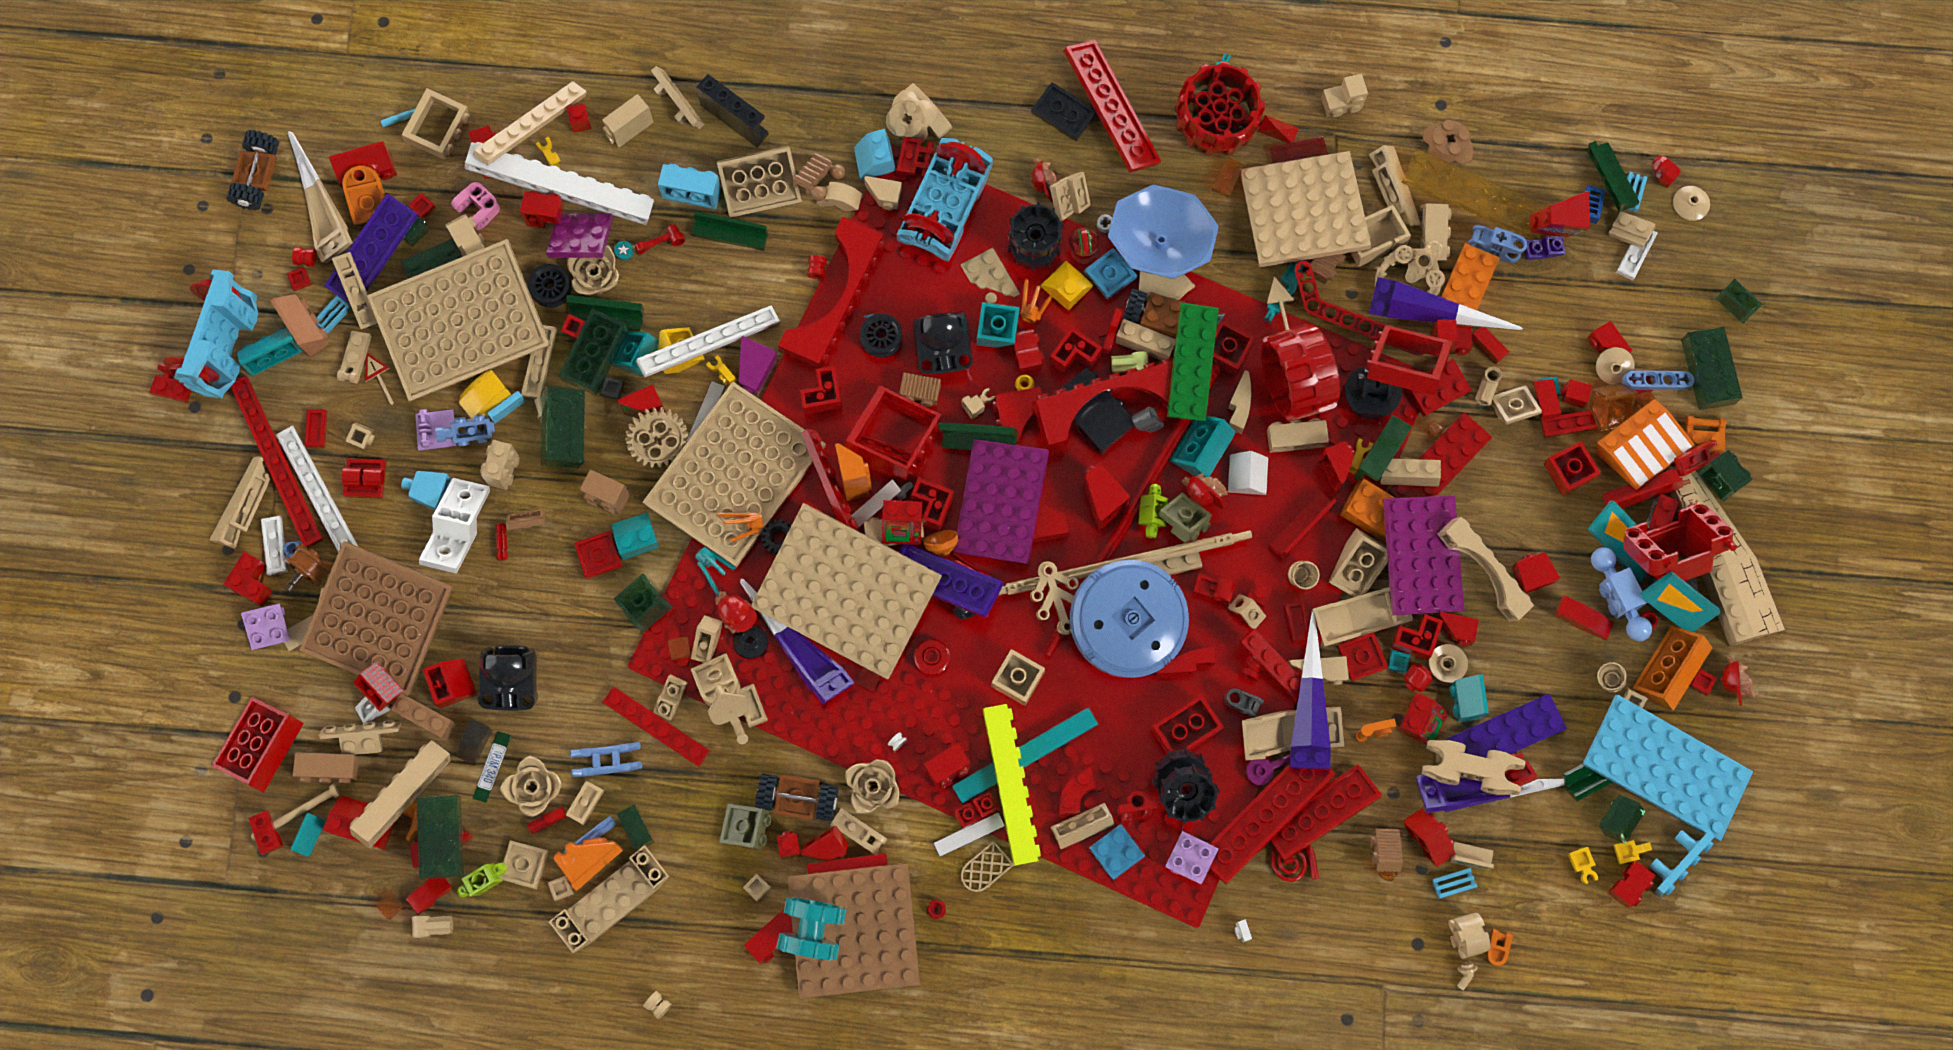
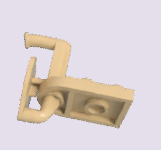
M727 653L692 668L691 672L701 697L710 706L708 714L712 722L716 725H721L730 721L736 733L737 742L739 744L747 743L748 736L745 734L738 717L747 713L749 705L745 697L739 695L740 684Z

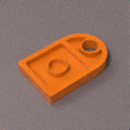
M358 165L346 172L342 183L353 225L368 222L385 197L379 174L369 166ZM356 170L364 172L365 177L363 180L355 178L354 173Z

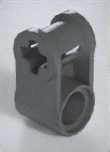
M1148 407L1133 415L1132 420L1136 428L1140 431L1154 432L1162 428L1164 424L1158 418L1157 409Z
M1236 688L1231 689L1224 696V703L1228 708L1248 718L1258 717L1256 715L1260 704L1264 702L1263 699ZM1230 694L1238 697V703L1231 702Z

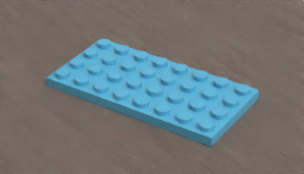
M1615 695L1582 765L1704 834L1708 831L1715 836L1713 839L1716 841L1722 840L1753 773L1752 770L1620 695Z

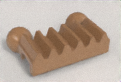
M815 153L814 157H811L810 162H807L806 167L803 166L802 171L800 170L798 175H795L793 187L796 188L799 185L806 189L807 194L811 193L813 199L822 201L826 197V190L821 186H817V184L828 172H831V176L835 179L843 178L845 169L839 164L833 166L831 160Z

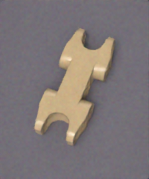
M1428 740L1426 749L1439 754L1442 758V763L1438 766H1423L1421 774L1440 783L1458 785L1460 777L1482 782L1481 790L1491 794H1520L1521 787L1508 781L1505 777V772L1510 769H1524L1526 761L1497 750H1489L1487 757L1484 758L1466 754V746L1459 742Z

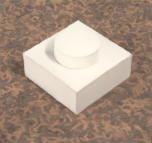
M1246 919L1237 922V927L1234 928L1237 938L1241 939L1242 943L1251 940L1252 937Z

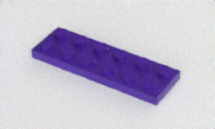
M388 193L346 252H351L366 291H368L419 216V214ZM335 269L324 286L350 304Z
M903 544L899 551L902 555L942 575L932 597L985 618L1004 585L998 579L911 545Z
M1547 694L1444 740L1462 743L1466 746V754L1486 758L1489 750L1511 754L1562 732L1567 727L1550 694Z

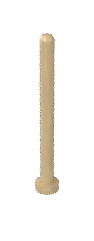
M331 784L329 790L273 821L275 829L332 796L335 798L340 796L336 785ZM252 833L251 838L252 840H255L254 834Z

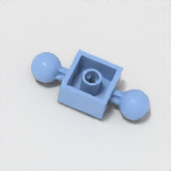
M1606 547L1596 549L1592 553L1591 564L1596 570L1604 572L1606 579L1599 584V591L1601 596L1606 598L1610 613L1616 619L1626 615L1629 621L1626 631L1632 640L1644 641L1648 639L1652 633V625L1646 618L1639 617L1637 610L1647 602L1640 595L1642 590L1631 568L1616 572L1614 568L1616 564L1615 553Z

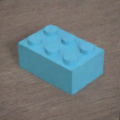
M663 164L658 182L662 199L717 209L721 193L718 175L711 171L701 172L692 167L687 169L681 168L676 164Z

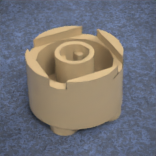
M1471 913L1448 921L1453 936H1450L1451 943L1454 948H1458L1461 959L1490 950L1488 932H1484L1482 926H1485L1478 913Z

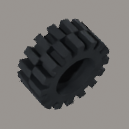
M775 519L772 523L768 522V525L764 526V531L761 533L764 548L774 556L778 554L782 544L773 543L772 535L777 531H782L787 536L792 526L788 521L784 522L782 519L780 521Z

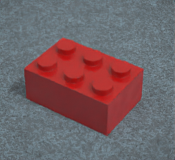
M1200 695L1154 724L1151 731L1166 754H1168L1167 751L1184 750L1185 747L1188 751H1191L1221 732L1224 727L1203 695Z

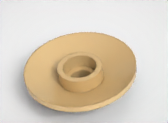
M1685 186L1674 195L1673 207L1681 218L1688 221H1697L1708 213L1710 200L1702 189L1696 186Z
M1609 348L1598 357L1596 372L1604 382L1620 384L1625 374L1634 371V359L1623 348ZM1615 365H1619L1620 367L1618 370H1613V367Z
M1444 644L1434 649L1432 657L1429 659V668L1433 676L1438 680L1453 683L1466 674L1468 660L1465 653L1459 647ZM1444 662H1449L1450 668H1446Z

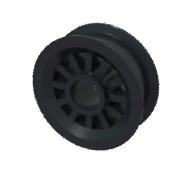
M544 264L537 267L531 273L528 280V288L533 299L543 307L554 308L562 305L567 301V295H570L572 291L571 281L566 271L555 264ZM548 284H554L552 288H546Z
M884 313L874 314L868 317L861 326V343L870 355L881 358L888 357L899 349L902 343V330L899 322L891 315ZM878 333L886 334L884 338H878L876 335Z

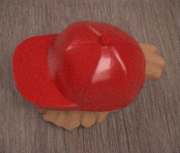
M1039 158L1033 159L1036 165L1031 172V183L1037 191L1046 193L1048 199L1053 202L1050 186L1062 178L1056 176L1057 170H1049L1048 167L1051 163L1041 161Z
M1201 473L1191 478L1185 477L1182 480V483L1187 486L1192 502H1196L1201 506L1213 503L1218 508L1223 509L1224 502L1221 497L1227 495L1228 491L1217 478L1204 477V473Z
M720 591L718 597L715 598L717 615L723 621L725 628H729L731 633L746 632L753 627L757 620V613L748 601L738 595H727L725 591Z
M1734 656L1731 658L1727 657L1729 664L1723 670L1721 681L1727 692L1738 695L1739 706H1742V697L1755 698V692L1752 688L1753 681L1748 676L1749 671H1745L1748 669V666L1736 661Z

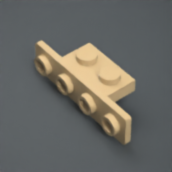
M387 720L376 724L375 722H366L363 725L346 724L343 727L330 725L321 730L319 739L339 738L341 754L378 753L383 750L380 734L398 732L401 722Z

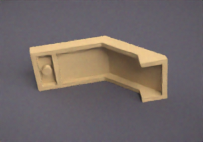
M1390 587L1313 609L1324 647L1413 621L1412 614L1392 616Z
M1341 706L1326 707L1331 747H1343ZM1296 710L1279 711L1242 720L1245 759H1266V756L1291 751Z

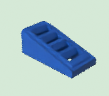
M1587 185L1586 191L1589 192V198L1598 200V202L1589 200V204L1597 206L1596 208L1590 206V210L1595 211V213L1590 212V223L1597 224L1601 215L1605 190ZM1590 191H1591V192H1594V193H1598V194H1600V195H1599V196H1596V195L1590 194Z

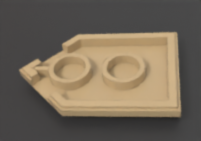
M1140 271L1139 291L1147 293L1145 301H1148L1150 292L1180 300L1181 297L1195 287L1184 274L1172 279Z

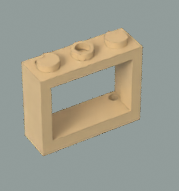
M426 88L402 133V138L404 142L444 160L452 152V144L455 139H459L462 125L468 122L470 117L468 108L461 103ZM434 101L458 112L440 146L416 136Z

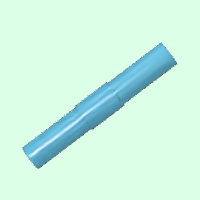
M415 109L381 120L382 126L386 127L410 119Z

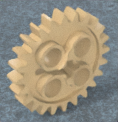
M653 407L651 413L648 409H645V415L639 412V419L633 417L634 424H628L630 430L626 431L628 437L625 438L628 444L627 448L632 450L630 452L631 456H636L637 462L642 460L644 466L648 462H650L652 468L655 463L660 468L662 462L668 466V460L674 461V456H677L680 453L679 451L683 449L684 444L688 442L686 439L688 433L685 431L687 430L686 425L683 424L682 418L678 419L677 413L672 415L670 409L666 413H664L663 407H661L659 412ZM657 423H664L662 427H655ZM643 433L648 434V436L645 438L639 437ZM674 437L673 441H666L667 438ZM652 448H659L656 452H650Z

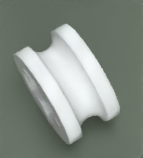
M1105 214L1098 218L1097 228L1099 231L1109 232L1112 217ZM1103 220H1108L1107 223L1110 222L1106 228L1103 227V224H1100L1103 223Z
M901 732L896 734L888 743L889 746H893L894 752L907 741L906 738H902Z

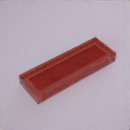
M1323 136L1273 146L1269 149L1273 164L1328 154Z

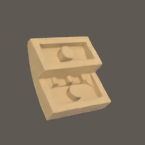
M1078 172L1065 177L1050 186L1055 213L1060 221H1063L1073 213L1080 214L1091 206L1084 172Z

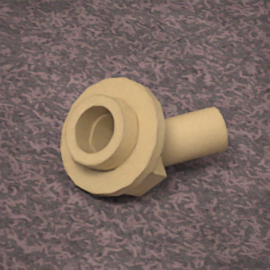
M1463 962L1457 968L1464 975L1457 985L1463 991L1478 969L1477 965H1474L1473 962Z

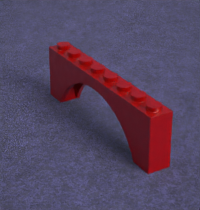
M843 216L835 230V239L844 250L849 264L848 281L841 299L826 316L817 322L801 328L786 329L778 344L779 352L818 369L821 368L822 364L825 365L829 359L828 352L830 348L835 347L837 343L836 336L838 332L843 331L846 323L844 320L847 315L850 316L854 307L852 304L855 299L858 300L861 294L860 288L863 283L866 284L869 278L868 272L870 267L873 268L877 262L876 255L878 251L881 252L885 245L882 233Z
M1172 357L1161 360L1162 364L1157 366L1154 363L1143 365L1144 369L1137 371V367L1126 370V375L1120 376L1119 373L1108 375L1109 379L1102 381L1101 378L1091 380V385L1077 384L1072 386L1073 390L1067 392L1066 388L1054 391L1055 395L1048 397V393L1036 396L1037 400L1032 401L1044 446L1067 440L1071 423L1081 407L1095 395L1109 389L1131 388L1143 391L1158 399L1168 409L1173 368Z
M1041 387L996 394L995 401H992L994 412H998L999 419H996V425L1013 427L1018 430L1017 445H1019L1028 424L1036 417L1032 401L1037 400L1036 396L1042 395ZM1040 501L1033 543L1068 537L1069 530L1065 513L1053 510Z

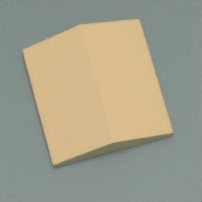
M1526 385L1496 394L1492 399L1497 417L1505 424L1542 414V410Z

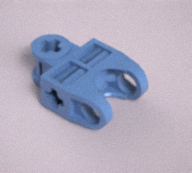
M1475 225L1472 229V238L1468 241L1469 245L1490 254L1494 251L1493 255L1500 257L1499 261L1507 263L1517 262L1521 257V253L1527 248V241L1524 237L1498 227L1491 230L1485 226ZM1513 242H1522L1523 248L1519 249ZM1507 253H1516L1517 258L1512 259Z

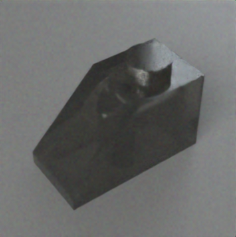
M470 719L462 734L456 757L475 766L493 730L478 721Z

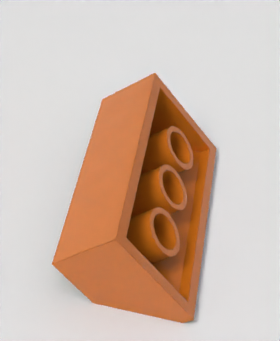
M839 443L835 444L846 500L851 501L869 497V490H872L868 464L863 463L861 456Z
M1671 625L1634 684L1633 690L1647 697L1648 700L1656 705L1674 711L1713 647L1704 635Z

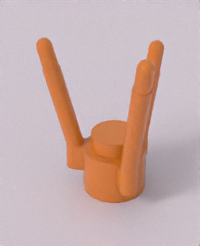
M1025 279L1020 315H1022V320L1035 323L1036 320L1040 321L1042 313L1053 297L1049 295L1038 311V307L1035 306L1040 290L1038 285L1031 304H1028L1026 307L1028 279Z
M717 513L718 517L745 518L723 521L725 525L747 523V528H752V530L731 539V542L759 533V529L763 528L761 513Z

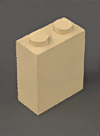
M638 94L602 119L604 124L603 130L607 134L605 135L611 144L615 143L618 148L654 123L648 105Z

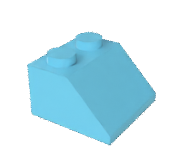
M885 129L867 133L854 147L861 181L864 180L865 176L876 177L896 171L890 139Z

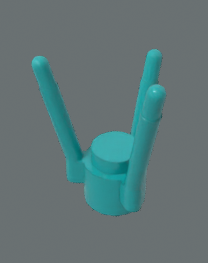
M704 547L695 556L699 561L697 565L702 569L718 596L719 591L705 566L710 567L713 565L722 575H725V571L715 562L716 559L732 570H735V566L713 551H710L707 547Z

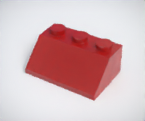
M384 141L329 156L334 173L342 189L344 175L352 167L358 165L373 168L379 174L381 180H389L393 176H397L392 155ZM356 170L354 176L357 180H363L365 174L361 170Z
M341 796L329 812L323 831L361 843L351 835L350 824L356 817H360L364 813V809L369 803ZM395 822L372 847L385 851Z

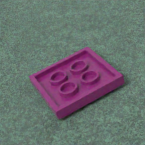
M562 213L560 224H554L546 251L547 257L603 258L613 221L612 213Z

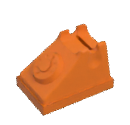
M600 837L584 840L581 844L569 842L565 845L567 852L562 854L558 851L554 855V861L568 878L571 886L577 891L605 867L606 864L620 854L623 849L614 840Z

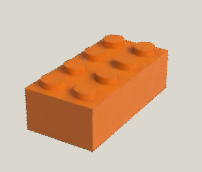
M1465 243L1444 287L1441 298L1477 310L1500 257Z
M1362 479L1356 483L1339 515L1386 543L1383 499L1395 497L1369 481Z

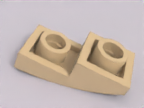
M670 674L662 694L658 697L653 713L671 721L688 682Z

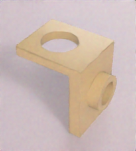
M1241 594L1228 606L1229 610L1240 614L1251 629H1256L1266 617L1253 599ZM1244 601L1240 607L1235 608L1238 602Z

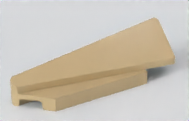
M1383 145L1370 153L1369 156L1376 166L1372 171L1388 207L1394 205L1404 223L1410 226H1420L1421 222L1394 146Z
M253 457L211 535L210 541L235 549L240 532H247L270 481L268 473L265 472L262 457Z

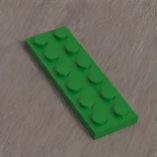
M1180 303L1167 417L1206 421L1219 308Z

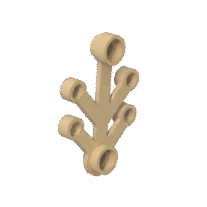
M1049 561L1043 562L1038 568L1040 579L1035 590L1031 592L1030 598L1034 602L1041 601L1043 599L1042 591L1046 583L1048 584L1049 591L1036 616L1039 620L1048 619L1050 615L1049 609L1052 602H1054L1060 620L1057 624V630L1062 635L1072 633L1070 620L1067 618L1061 598L1072 604L1074 595L1058 588L1055 580L1065 584L1070 590L1078 587V580L1076 578H1068L1057 572V567L1054 563ZM1046 568L1051 570L1049 575L1045 572ZM1070 580L1074 581V587L1069 585ZM1035 592L1039 593V599L1034 598ZM1041 611H1044L1046 614L1044 618L1040 616ZM1065 623L1069 624L1068 630L1064 628Z

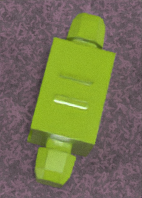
M1152 484L1149 488L1150 495L1141 496L1138 523L1147 526L1146 537L1156 538L1158 527L1166 526V521L1158 516V514L1168 504V498L1160 496V485Z
M504 862L485 864L462 878L464 884L457 890L460 897L479 896L503 881L501 876L508 870ZM481 876H487V878H484L483 884H478L481 881Z

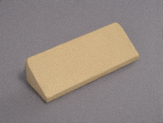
M1103 803L1052 826L1051 830L1060 849H1063L1114 826V821L1107 806Z

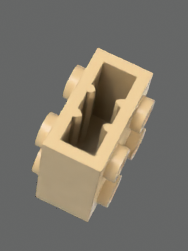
M493 440L492 444L487 448V459L482 464L480 473L489 486L507 490L508 486H511L514 475L512 473L514 467L517 468L520 458L511 444Z

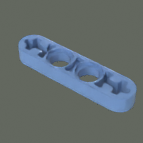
M1630 371L1623 376L1622 383L1625 388L1630 390H1687L1694 384V376L1687 371ZM1646 376H1650L1653 379V385L1646 382ZM1664 376L1669 377L1671 380L1670 385L1664 383ZM1631 377L1632 380H1638V381H1636V382L1633 383V381L1629 380V378Z

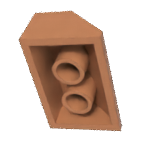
M294 294L270 300L298 346L308 355L312 356L330 345L326 339L329 337L323 327H318L317 323H319V320L314 313L310 314L308 310L310 306L304 298L300 299Z

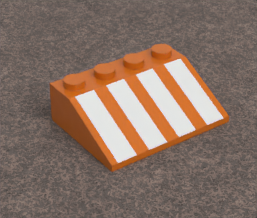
M1654 399L1598 441L1596 455L1632 487L1638 490L1674 463L1675 457L1689 451L1695 444L1671 413Z

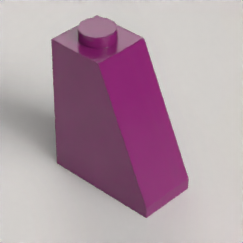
M742 336L739 370L740 387L758 396L778 358L777 351Z

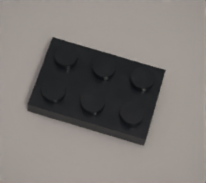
M1051 82L1031 109V113L1075 141L1080 138L1097 114L1093 107Z

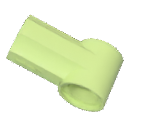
M1143 351L1134 352L1131 355L1111 356L1112 373H1126V370L1136 367L1137 371L1144 369L1143 365L1149 364L1148 353Z

